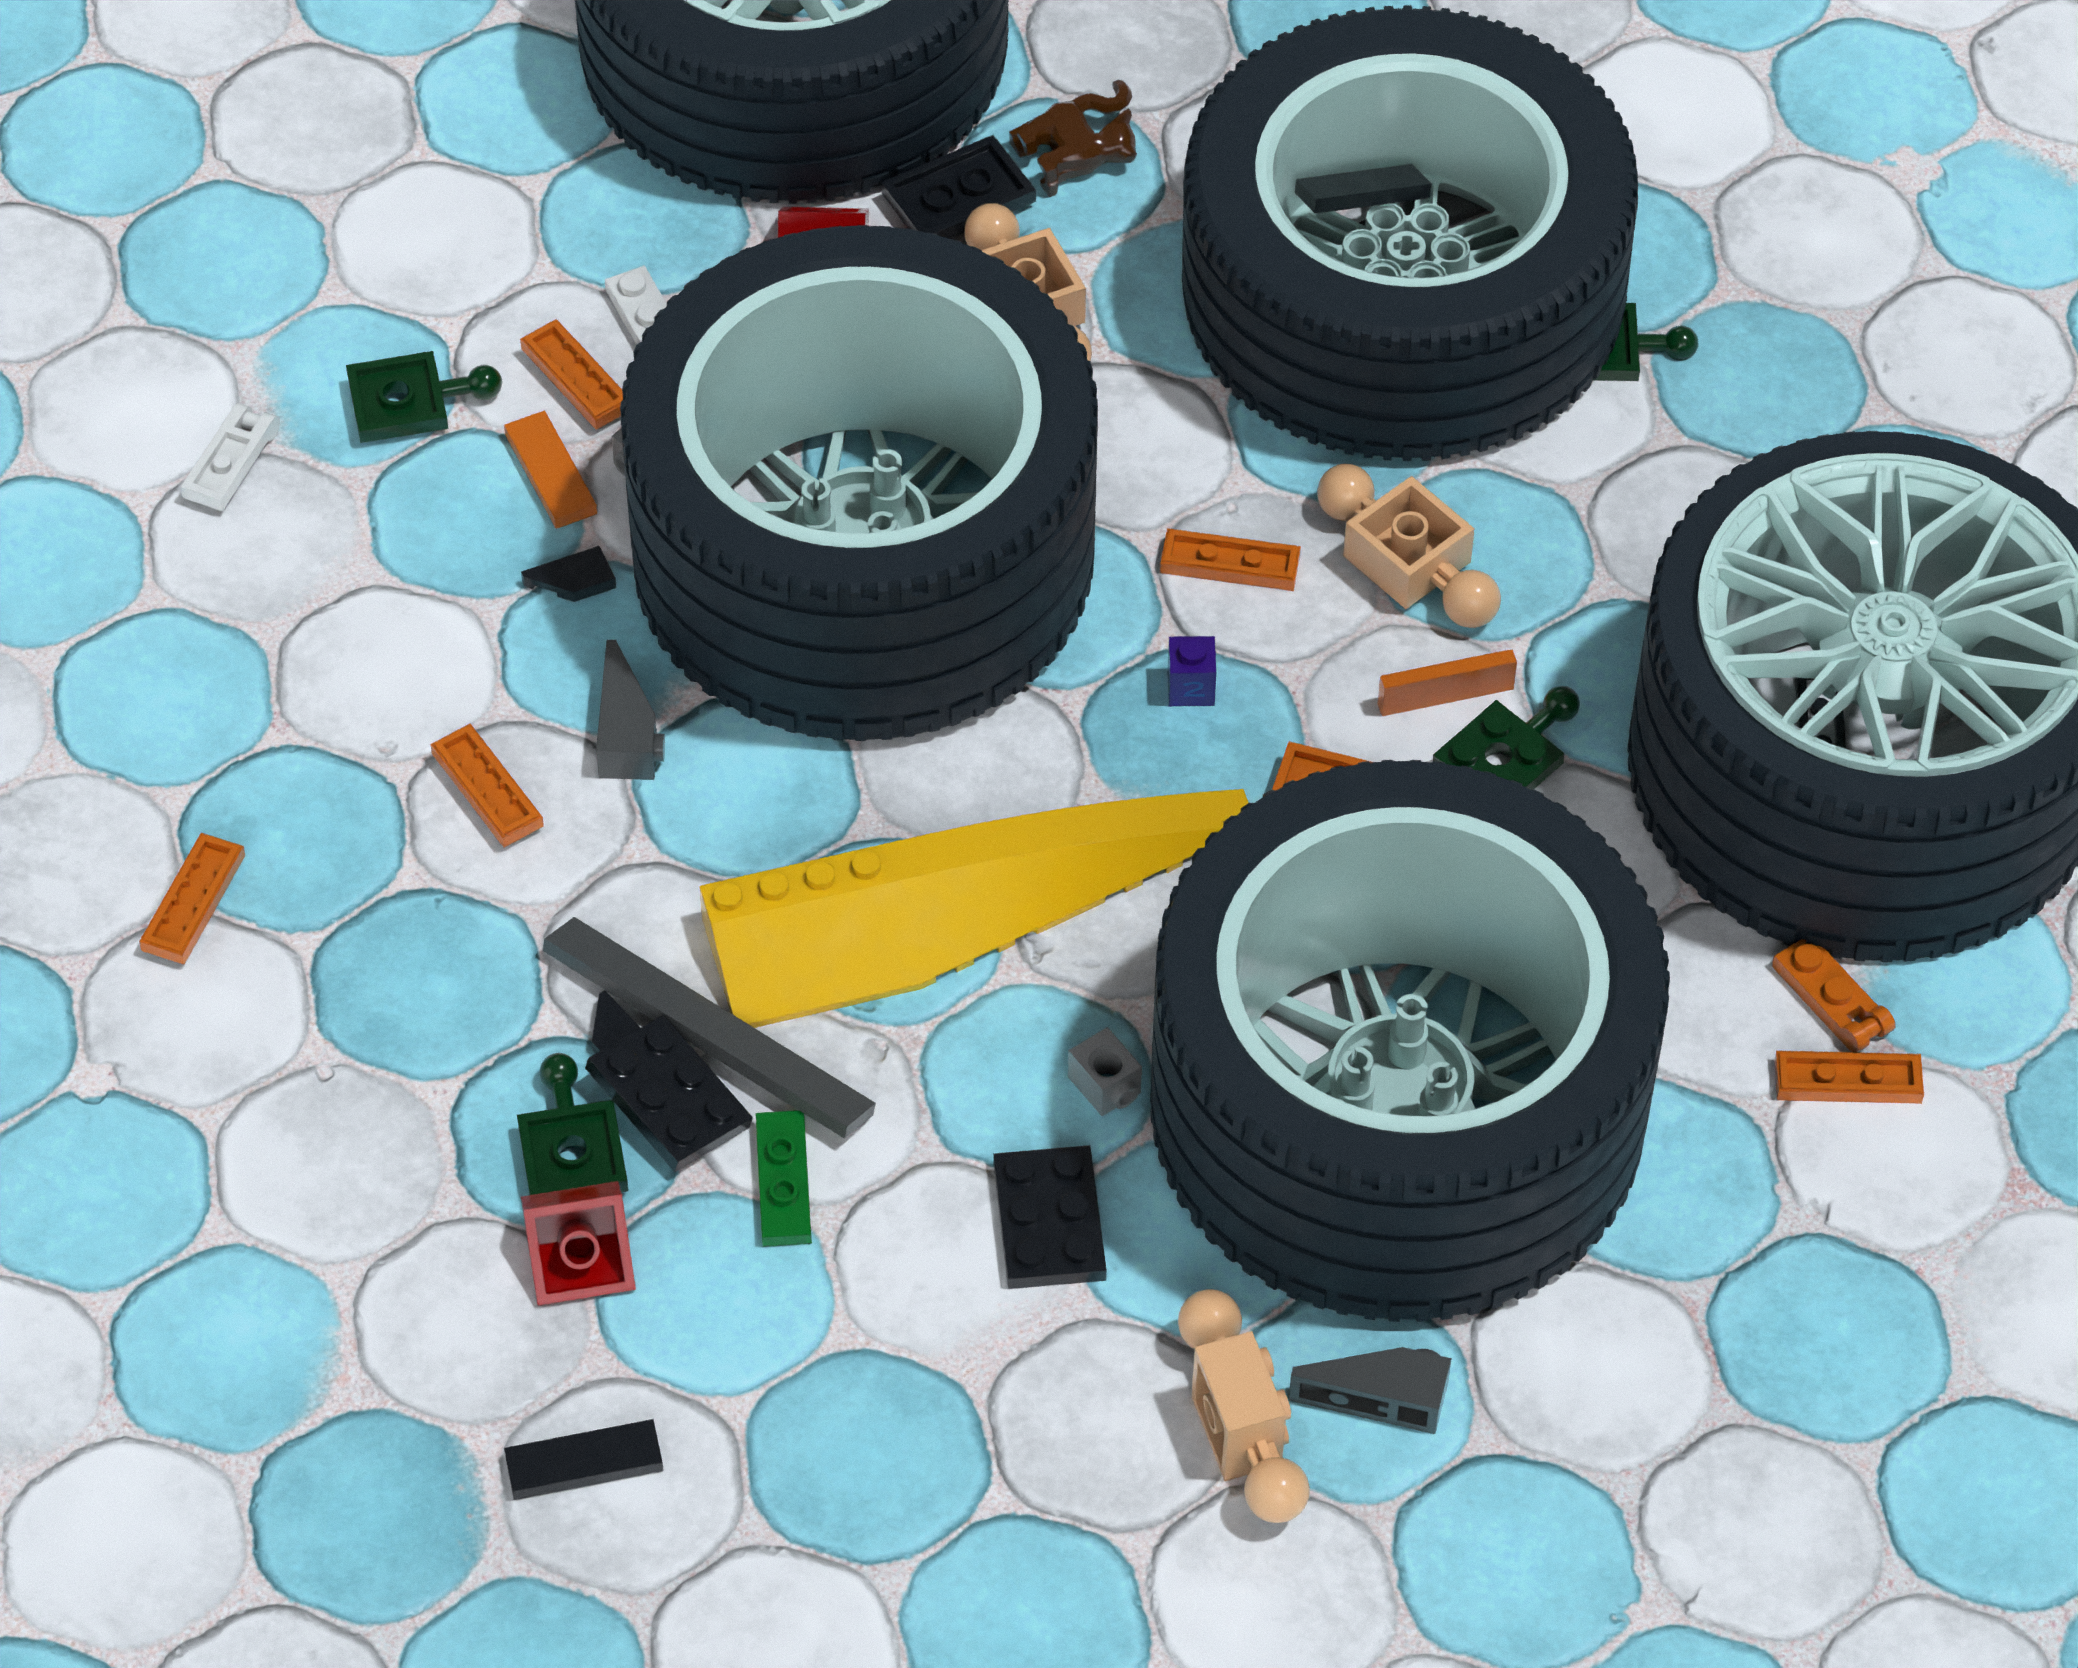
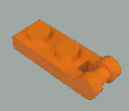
M1801 939L1774 955L1772 967L1851 1052L1857 1053L1870 1044L1869 1039L1876 1035L1884 1037L1896 1028L1895 1020L1889 1010L1882 1005L1878 1006L1824 947L1806 944V940ZM1858 1016L1862 1022H1852L1851 1020Z

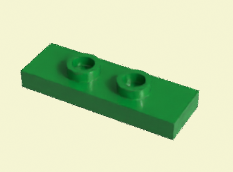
M799 1110L755 1113L762 1245L767 1247L812 1244L804 1113Z

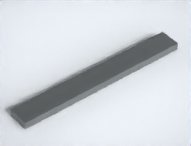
M573 917L544 938L543 951L651 1019L655 1020L664 1015L685 1040L845 1139L873 1116L875 1102L576 917Z

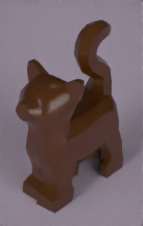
M1113 81L1112 86L1116 94L1115 97L1106 98L1101 95L1088 93L1078 96L1071 101L1054 103L1043 114L1009 131L1010 145L1020 158L1036 153L1038 146L1041 144L1049 145L1052 149L1051 152H1045L1037 159V163L1044 174V177L1040 180V185L1049 197L1058 193V184L1065 180L1090 174L1106 162L1131 163L1136 158L1135 135L1129 125L1132 117L1130 109L1123 111L1099 133H1095L1091 129L1083 115L1088 110L1113 114L1125 109L1132 99V92L1124 81Z

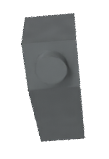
M607 640L596 747L599 778L654 780L656 761L664 762L665 734H657L655 713L617 641Z
M1400 1347L1295 1366L1291 1373L1289 1400L1436 1434L1449 1382L1452 1358L1440 1356L1437 1352L1429 1349L1413 1350Z

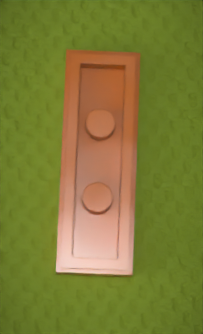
M545 410L504 424L505 436L556 529L597 514V505Z
M1167 528L1160 563V573L1294 591L1301 546Z
M1504 650L1381 675L1377 703L1382 716L1514 690L1517 660L1513 650Z
M1776 1051L1774 1062L1777 1100L1922 1104L1924 1086L1921 1054Z

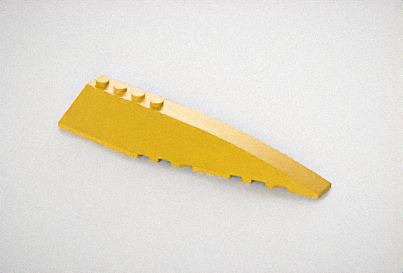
M1244 789L1153 796L1020 815L934 832L701 885L699 888L702 921L730 1013L750 1026L757 1028L923 989L936 983V977L952 969L959 972L974 965V959L994 949H997L998 952L1006 950L1015 945V939L1032 931L1036 934L1042 933L1105 903V897L1121 889L1126 893L1143 885V879L1157 872L1165 870L1166 873H1169L1183 866V860L1191 857L1198 848L1205 847V840L1212 832H1219L1223 828V822L1230 816H1237L1241 808L1249 803Z

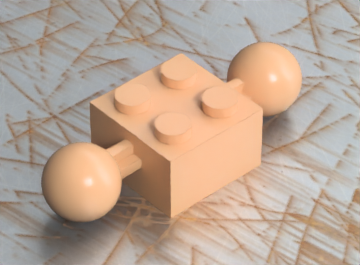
M988 203L973 210L968 216L964 228L968 246L976 247L990 256L999 258L1007 266L1014 267L1020 271L1021 275L1027 280L1036 283L1042 293L1048 294L1053 299V305L1056 309L1062 310L1068 317V324L1073 325L1076 329L1078 342L1085 346L1087 360L1091 361L1092 347L1090 341L1082 330L1075 327L1085 323L1086 287L1050 227L1019 237L1020 228L1018 220L1007 207L996 203Z
M1339 464L1324 473L1318 484L1317 497L1321 508L1327 515L1336 520L1347 521L1343 556L1404 609L1409 608L1438 587L1443 592L1444 610L1448 617L1456 624L1466 628H1477L1486 625L1496 616L1501 604V594L1495 580L1479 570L1460 572L1462 568L1471 563L1475 528L1413 476L1407 478L1376 501L1374 499L1375 489L1373 481L1362 468L1353 464Z
M1205 1289L1198 1291L1188 1297L1183 1303L1178 1315V1327L1184 1341L1191 1348L1195 1349L1192 1399L1224 1481L1248 1475L1244 1486L1245 1499L1249 1508L1257 1517L1271 1523L1290 1521L1297 1517L1306 1507L1310 1495V1486L1302 1468L1295 1462L1282 1458L1283 1446L1289 1443L1286 1420L1291 1419V1409L1288 1398L1283 1389L1277 1391L1271 1379L1274 1376V1367L1268 1349L1266 1347L1259 1349L1253 1331L1240 1334L1242 1315L1234 1299L1219 1290Z

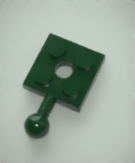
M1626 303L1614 349L1610 353L1607 363L1602 366L1600 375L1596 380L1592 379V381H1639V351H1665L1673 359L1686 360L1696 353L1698 337L1687 326H1675L1666 334H1638L1636 303Z
M433 351L346 365L360 443L448 429L443 398L471 393L477 399L489 400L494 398L502 388L500 373L490 365H479L473 368L468 377L439 381ZM396 392L408 395L400 401L386 399L387 396Z
M1555 686L1546 693L1543 700V708L1527 722H1524L1502 703L1495 700L1433 754V763L1437 761L1445 762L1448 765L1472 767L1474 770L1494 773L1496 776L1509 781L1514 780L1530 790L1535 789L1564 763V752L1541 734L1555 721L1566 722L1574 718L1580 708L1579 697L1568 686ZM1492 753H1503L1511 760L1505 765H1493L1486 758Z
M554 1053L547 1056L540 1066L539 1074L542 1083L552 1090L555 1109L517 1115L529 1195L616 1181L619 1183L621 1192L629 1191L613 1100L574 1106L571 1087L578 1077L576 1062L564 1053ZM568 1146H579L586 1151L582 1157L576 1160H567L559 1155Z

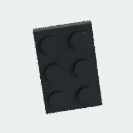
M994 135L881 182L882 195L908 229L925 233L929 232L948 239L964 233L968 216L981 205L996 203L1007 207L1013 212L1036 202V189Z
M664 1015L590 1056L587 1060L585 1069L674 1172L750 1128L753 1119L751 1114Z
M1091 1146L993 1153L1008 1289L1106 1281L1107 1270Z

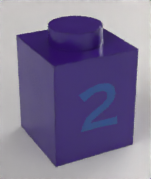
M1215 636L1169 637L1167 667L1169 707L1215 706L1217 674Z

